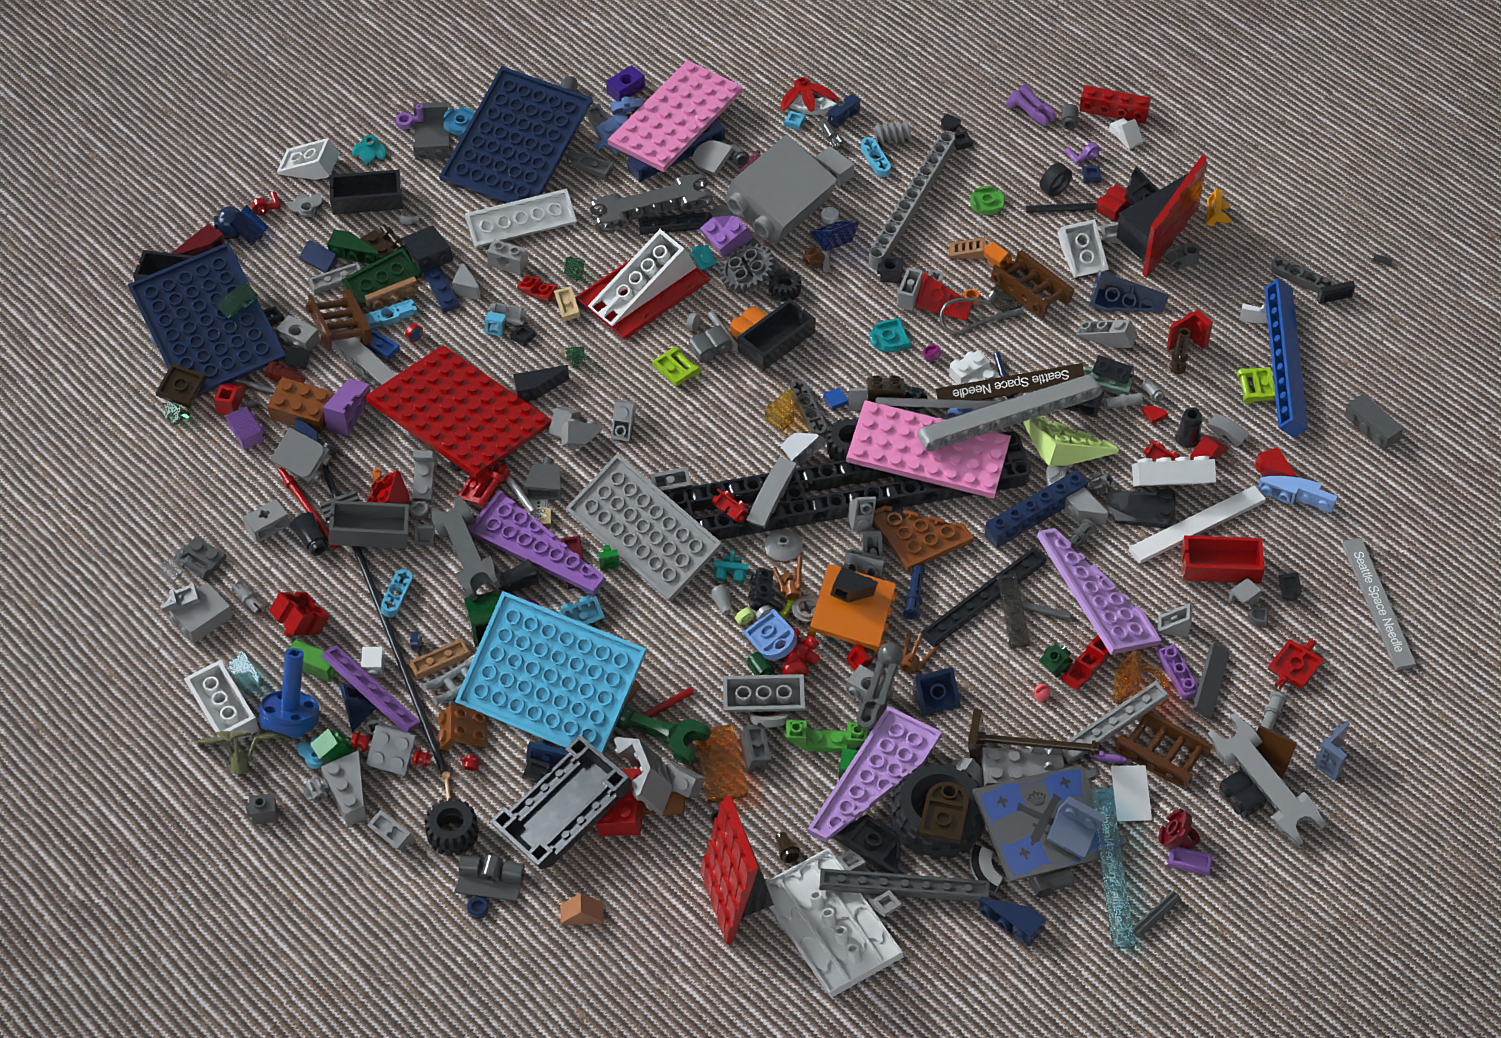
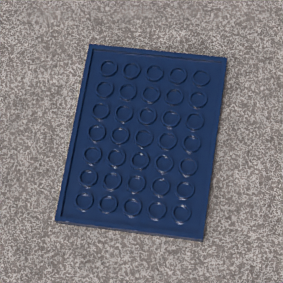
M501 66L439 176L440 181L503 204L542 195L593 102L592 97Z
M229 242L127 284L167 368L169 369L171 364L174 363L206 375V380L196 397L217 389L220 385L231 383L286 359V355Z

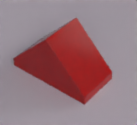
M1204 435L1190 455V460H1194V457L1209 456V459L1216 460L1229 447L1215 436Z

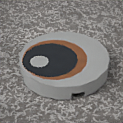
M789 711L750 712V722L754 725L763 723L764 727H779L786 724V720H790Z

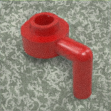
M276 192L270 193L272 203H268L265 198L253 200L251 203L253 213L255 215H264L269 210L280 209L281 204Z

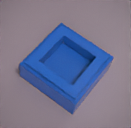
M840 387L823 394V398L831 410L848 404V399Z

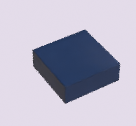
M1082 166L1083 183H1101L1100 166Z

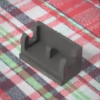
M744 726L739 739L747 773H753L757 766H761V771H764L772 760L764 726Z

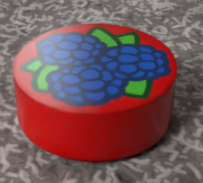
M417 323L409 325L405 331V337L411 342L418 341L423 334V328Z

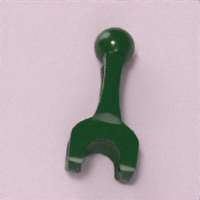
M629 704L624 705L616 727L626 730L632 728L633 731L642 732L663 741L670 747L672 755L677 762L689 766L695 763L696 756L694 751L688 748L687 745L694 740L707 741L712 734L707 725L694 719H687L678 724L665 723L642 715Z

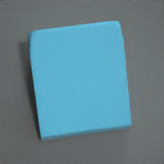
M488 312L485 317V334L502 337L506 315Z

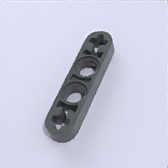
M1276 257L1271 262L1270 270L1272 273L1315 293L1319 292L1320 287L1336 284L1333 280L1284 258ZM1296 271L1299 275H1292L1290 272ZM1311 278L1314 279L1316 282L1310 283L1307 281V279Z
M802 380L793 381L790 385V393L809 432L824 438L827 434V424L807 384ZM802 400H808L810 403L808 405H803L800 402ZM813 413L817 417L811 419L807 415Z

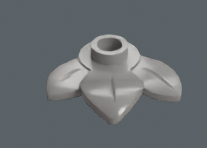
M300 192L296 200L287 202V205L292 212H297L302 217H311L316 213V208L321 205L322 197L320 193L308 197Z

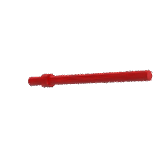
M279 467L277 471L283 478V483L288 489H291L305 511L312 512L315 515L317 524L329 543L328 528L298 488L294 477L289 475L284 468ZM330 545L332 549L339 547V545Z

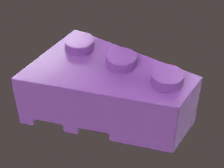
M349 378L324 405L323 410L328 431L349 436L368 403L365 399L366 395L371 392L369 384Z

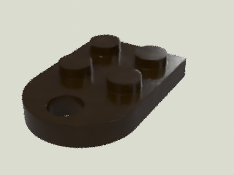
M940 782L931 787L927 793L918 836L960 844L969 798L964 788L953 782ZM952 790L955 795L946 796L944 791Z

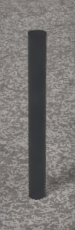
M1096 203L1026 206V213L1096 210Z

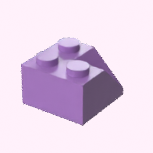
M733 215L713 217L700 228L705 239L725 260V256H731L730 251L736 252V247L742 248L743 244H747L753 239L748 228L738 217Z

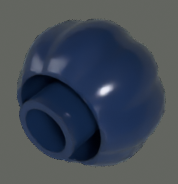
M227 206L219 211V216H214V228L223 233L225 239H234L242 234L243 229H247V218H243L238 208Z

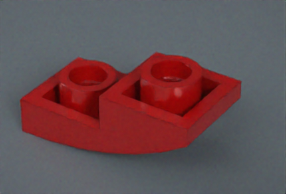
M528 275L517 286L519 291L546 302H550L555 296L554 291L559 290L557 285L543 283L540 277Z

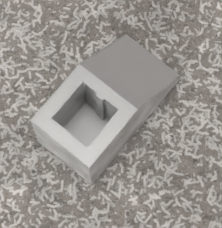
M615 401L611 439L630 441L637 402Z
M569 419L562 425L561 447L580 449L604 429V425H597L598 423L594 421L583 423L578 419Z
M857 497L850 502L847 518L853 531L872 530L876 497Z

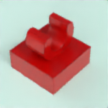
M855 645L846 658L854 671L859 665L864 667L870 666L874 660L869 657L868 651L864 650L862 645Z

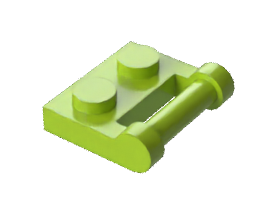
M677 346L652 361V366L675 387L692 376L696 377L701 372V368L689 361ZM674 358H677L687 368V370L684 369Z
M1270 367L1248 368L1237 371V377L1241 381L1244 394L1243 402L1245 404H1251L1256 401L1276 400L1274 380ZM1248 377H1252L1256 393H1251Z

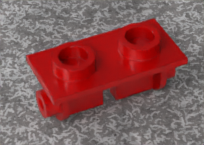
M1149 440L1151 447H1146L1143 452L1145 457L1152 458L1153 462H1156V459L1171 457V461H1175V458L1181 457L1175 451L1169 452L1166 450L1162 443Z
M717 489L720 495L713 498L714 506L724 513L728 508H731L727 515L736 522H744L746 519L745 515L750 513L747 510L749 507L741 500L739 502L733 500L734 496L727 490L722 492L720 489Z

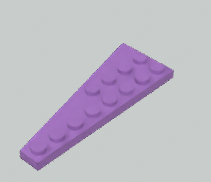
M498 490L475 519L476 522L469 527L472 537L522 561L529 559L532 566L593 595L598 592L605 582V577L590 564L585 563L576 552L573 553L564 542H560L552 532L539 521H535L528 515L527 511L517 506L515 501L509 499L501 490Z

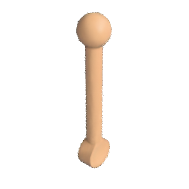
M445 771L442 773V778L445 780L446 798L448 801V798H451L449 787L450 773Z

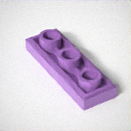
M1173 644L1158 649L1156 655L1182 701L1195 697L1199 686L1176 645Z

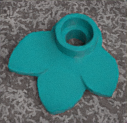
M366 135L360 143L353 147L352 156H360L363 164L367 166L375 157L385 160L386 150L383 145L379 144L376 136Z

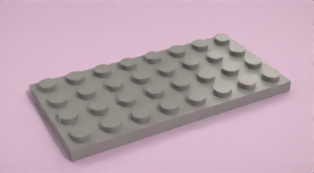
M618 453L565 508L605 545H610L611 550L617 549L619 557L669 602L682 591L724 546Z

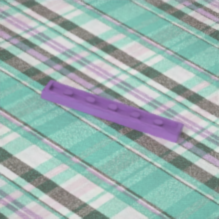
M337 645L323 652L321 657L403 732L409 733L420 726V720Z

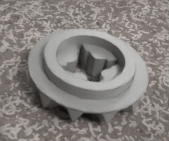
M802 596L794 601L792 613L797 621L801 620L804 624L812 621L818 600L816 597ZM805 605L806 608L811 610L810 614L807 613V611H804Z

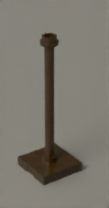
M974 709L968 748L970 758H973L978 765L981 758L980 752L985 742L1091 752V756L1099 755L1100 742L1092 740V744L986 734L982 709Z

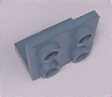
M1348 721L1342 726L1340 724L1336 726L1330 738L1326 737L1321 742V750L1316 755L1318 760L1315 767L1334 781L1340 777L1347 758V754L1340 747L1344 743L1350 725Z
M1069 796L1060 805L1047 840L1084 859L1095 831L1104 823L1106 816Z

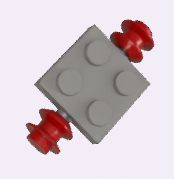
M381 725L375 726L372 740L369 733L362 736L359 730L357 734L354 733L350 742L353 750L359 747L362 753L370 748L366 762L367 766L404 776L407 775L410 760H412L414 767L422 764L423 769H425L426 766H430L433 757L430 754V749L425 753L419 747L413 752L417 735Z

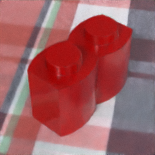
M1118 184L1110 187L1106 194L1097 200L1096 212L1112 221H1116L1120 216V212L1131 206L1124 198L1126 188Z

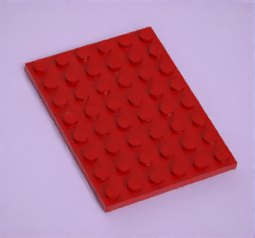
M444 345L367 394L365 399L370 405L475 479L548 428L552 421L551 418Z

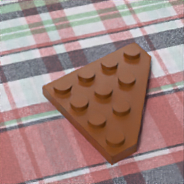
M884 505L874 510V526L876 529H880L883 539L907 572L912 570L915 565L926 564L974 541V537L962 523L945 522V519L933 516L927 518L919 516V513L903 510L906 518L902 519L899 513H890L886 519L884 510L892 511L893 507ZM891 516H898L900 518L897 520H889Z

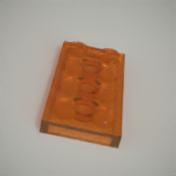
M729 724L709 728L712 734L707 741L695 740L701 774L705 777L703 784L707 803L722 802L725 797L730 795L732 800L748 797V789L734 725Z

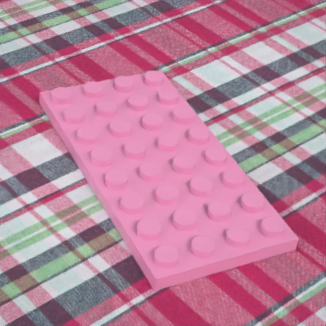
M687 60L607 139L608 145L665 172L743 92V86Z
M865 400L846 462L994 499L1011 436L990 432L929 452L926 451L917 438V432L925 426L944 421L943 419Z

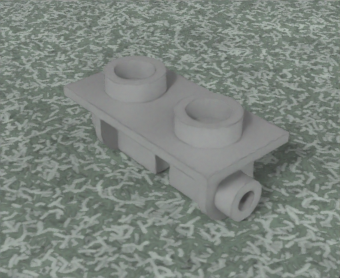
M495 302L490 305L492 312L505 314V322H509L512 325H523L528 318L526 316L527 310L523 307L510 305V310L507 311V304Z

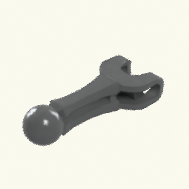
M885 643L878 650L875 672L856 717L857 724L862 729H873L887 708L890 688L898 671L897 666L903 660V651L895 643ZM886 667L888 671L879 698L875 699L882 673Z

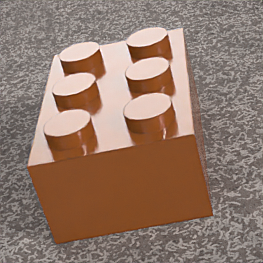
M282 377L267 405L270 418L295 426V418H299L316 430L317 433L322 434L326 426L323 407L334 396V392Z

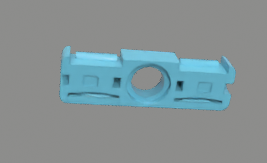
M409 299L365 314L364 316L370 328L374 329L401 322V319L412 315L417 316L418 314L413 300ZM386 314L393 315L391 318H385L384 316Z

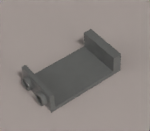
M448 102L413 104L414 116H417V104H422L425 116L423 122L415 123V145H413L415 160L449 158V132L444 129V114L448 110Z

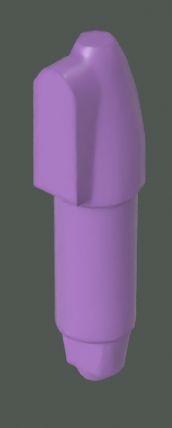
M1100 751L1099 755L1091 756V752L1088 757L1101 762L1125 764L1127 762L1125 757L1107 754L1104 751Z

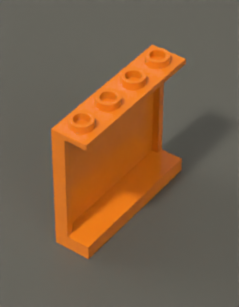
M828 564L807 637L812 636L815 638L816 633L856 645H862L863 647L873 649V657H875L885 641L881 637L882 634L886 635L889 623L885 622L887 618H891L893 611L890 604L895 603L897 592L894 591L896 583L858 573L872 578L878 582L874 596L848 603L830 595L833 584L842 567Z

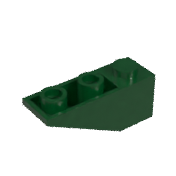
M333 230L327 247L329 251L336 254L337 258L367 264L380 260L379 252L353 233Z

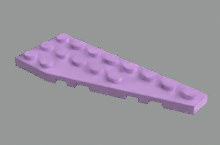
M887 706L808 827L807 833L827 842L895 789L905 775L911 774L912 770L923 766L942 737V732Z

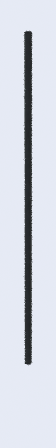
M328 464L326 466L323 465L321 470L332 498H336L340 495ZM352 546L431 751L442 774L448 771L389 619L381 613L382 601L360 546Z

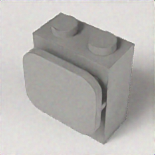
M289 427L270 460L306 482L313 484L314 481L317 482L322 474L320 470L323 465L326 466L332 456L329 449Z

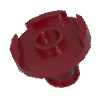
M1182 809L1173 811L1166 818L1169 822L1166 827L1161 826L1158 835L1159 842L1167 849H1173L1179 844L1191 849L1200 843L1198 832L1191 827V814Z

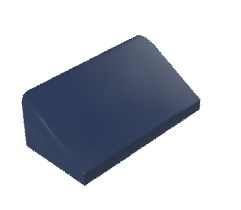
M311 240L306 243L299 256L300 260L324 273L329 272L338 263L335 253Z

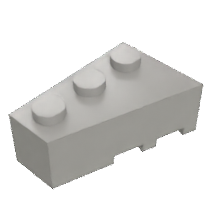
M359 750L321 766L323 779L328 783L330 793L347 827L366 819L362 764Z

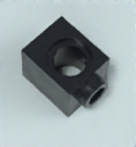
M882 257V262L877 267L880 282L901 284L903 258Z

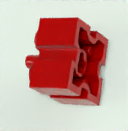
M279 592L269 609L274 619L286 628L284 631L286 637L303 634L308 636L319 635L330 617L321 606L315 605L316 601L307 592H295L294 595L291 592Z

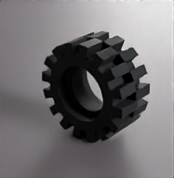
M783 268V271L778 269L777 273L774 271V275L770 276L771 280L769 281V293H771L772 298L775 296V300L778 301L780 298L781 302H784V299L789 300L791 298L794 300L795 296L798 297L801 292L800 275H797L796 271L792 273V269L786 271V268ZM788 283L791 286L782 287L779 284Z

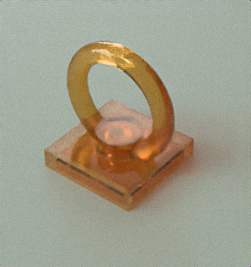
M1134 650L1115 669L1113 703L1120 705L1131 694L1134 696L1140 692L1138 687L1140 686V672L1142 671L1156 676L1170 697L1171 688L1165 674L1157 667L1141 663V652ZM1168 699L1159 704L1158 706L1165 704L1168 701Z

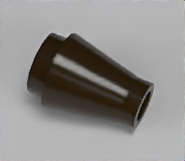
M786 832L778 833L775 839L780 859L785 863L795 862L799 858V848L788 837Z

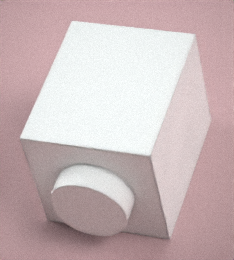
M362 647L361 668L373 679L383 678L385 661L383 647Z

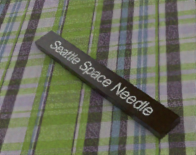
M1079 363L936 388L937 399L981 401L1038 391L1085 376L1083 364Z

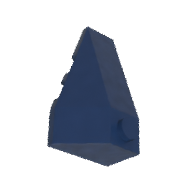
M1099 270L1093 285L1089 306L1106 312H1163L1169 295Z

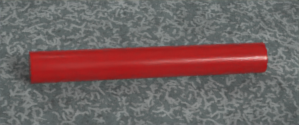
M689 687L645 711L642 715L651 718L693 695L694 692Z

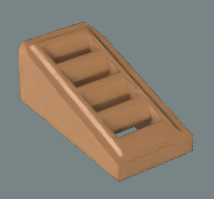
M985 238L949 243V258L985 259L983 255L984 248L986 247Z

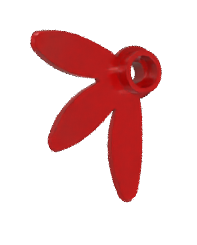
M800 77L794 82V87L784 95L780 110H786L800 92L805 106L811 112L815 110V98L812 91L832 101L838 100V97L827 87L811 83L809 79Z

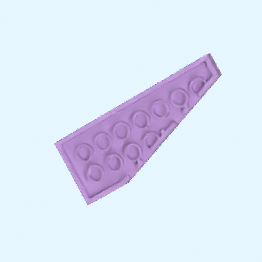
M1056 528L1038 532V539L1110 654L1160 644L1162 640L1143 610L1139 606L1134 607L1129 602L1130 598L1125 593H1119L1115 589V584L1094 564L1090 565L1081 552L1077 553L1071 547L1072 543Z

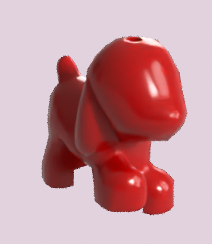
M792 627L797 635V643L795 648L787 656L783 657L787 660L782 665L781 672L782 675L804 674L805 677L809 672L806 662L815 665L821 659L818 654L812 651L819 646V642L812 636H808L804 641V639L799 637L800 631Z

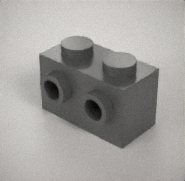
M849 549L846 552L843 567L883 579L887 557Z

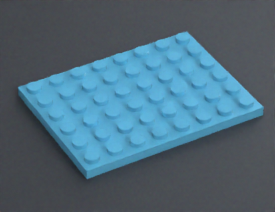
M502 591L455 702L564 748L568 747L581 735L599 752L604 754L648 649Z

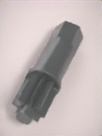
M826 118L820 119L818 124L834 149H841L843 142L838 133L835 132Z

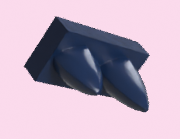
M546 740L537 743L529 742L527 745L526 763L530 757L547 764L550 763L553 768L568 752L564 747L556 748L549 746Z

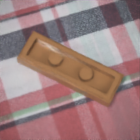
M463 638L409 661L408 665L416 680H419L469 658L471 652Z

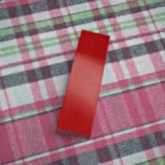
M1099 635L1087 645L1086 650L1075 659L1073 666L1061 678V681L1077 691L1111 655Z

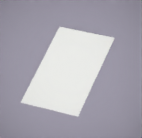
M1146 765L1111 766L1117 821L1152 820Z

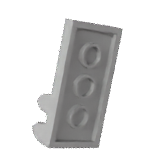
M1031 747L1030 749L982 748L980 752L985 786L1064 768L1063 749L1050 748L1049 750H1044L1041 747Z

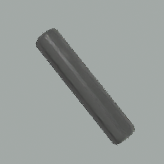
M1171 891L1132 928V933L1138 938L1142 937L1179 902V894Z

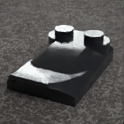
M1162 489L1157 493L1108 490L1107 508L1113 514L1117 524L1167 529L1174 525L1176 497L1174 492L1169 489Z

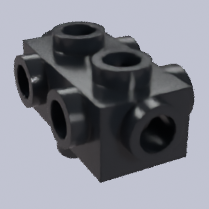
M759 567L756 569V573L751 575L749 582L751 587L748 594L751 609L758 611L762 606L770 605L776 610H780L783 604L773 598L775 593L772 592L774 571Z

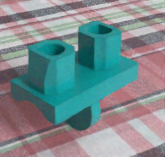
M731 550L730 556L723 555V561L714 560L715 579L717 581H726L727 572L734 573L733 582L744 583L746 575H749V564L742 563V557H736V551Z

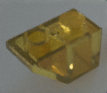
M792 388L783 392L773 403H769L765 408V421L780 432L794 422V390Z

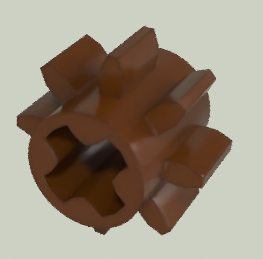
M810 247L804 251L806 255L803 256V262L806 267L818 269L823 266L821 261L825 259V256L821 249Z

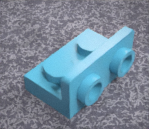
M590 595L580 598L579 603L574 605L572 602L562 605L561 610L558 612L587 625L605 618L597 597L591 598Z

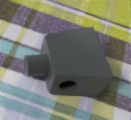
M545 457L542 464L534 463L524 485L527 498L562 500L560 466L555 465L552 458Z

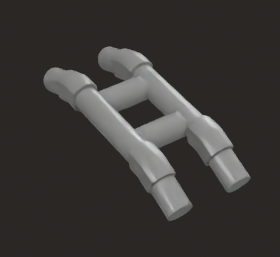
M475 654L441 677L422 684L423 691L437 689L443 686V684L449 688V691L433 697L432 701L435 705L455 699L454 697L458 695L462 684L456 686L452 679L459 674L466 677Z

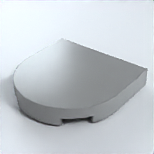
M707 141L697 147L693 154V161L699 170L716 176L734 149L732 146L719 141Z

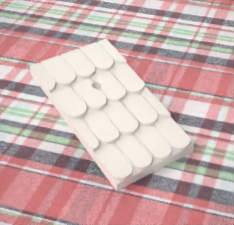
M827 848L767 880L766 884L774 903L773 906L769 907L798 948L799 953L810 966L816 978L832 998L839 994V992L845 991L858 982L888 967L895 961L904 958L900 947L861 893L819 890L821 868L844 870L831 850Z

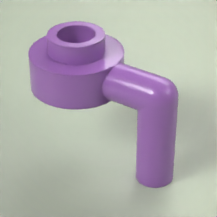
M422 104L416 105L417 116H412L406 112L398 114L396 116L397 127L406 130L411 128L413 123L423 122L425 116Z
M1095 142L1086 145L1079 156L1070 147L1065 149V153L1077 165L1085 159L1097 158L1100 152V147Z

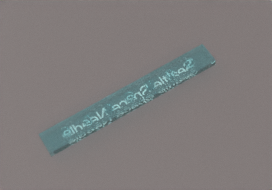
M1092 788L1093 809L1106 816L1104 823L1096 830L1112 949H1133L1135 941L1113 789Z

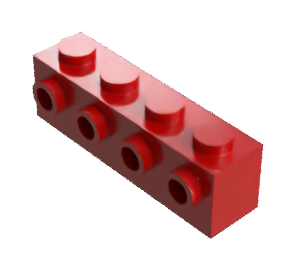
M1084 85L1079 111L1117 119L1124 118L1128 121L1135 119L1138 123L1146 124L1151 97Z

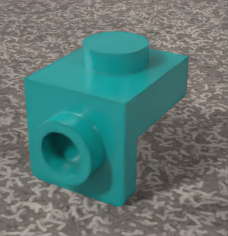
M701 244L692 248V252L689 254L690 258L693 257L698 269L701 271L717 264L708 245L703 247Z

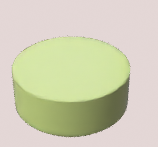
M746 607L737 613L735 620L739 625H745L754 618L755 613L751 607Z

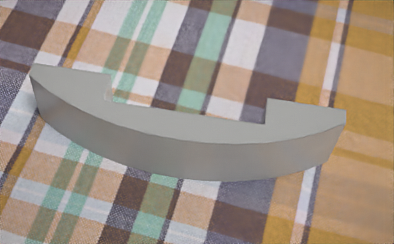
M852 850L836 858L844 870L870 872L863 858ZM890 890L882 895L861 893L868 904L884 917L902 907L900 901Z

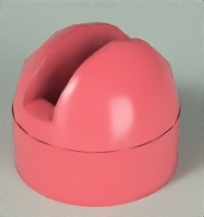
M1046 684L1036 686L1034 690L1035 699L1040 702L1049 699L1050 689Z

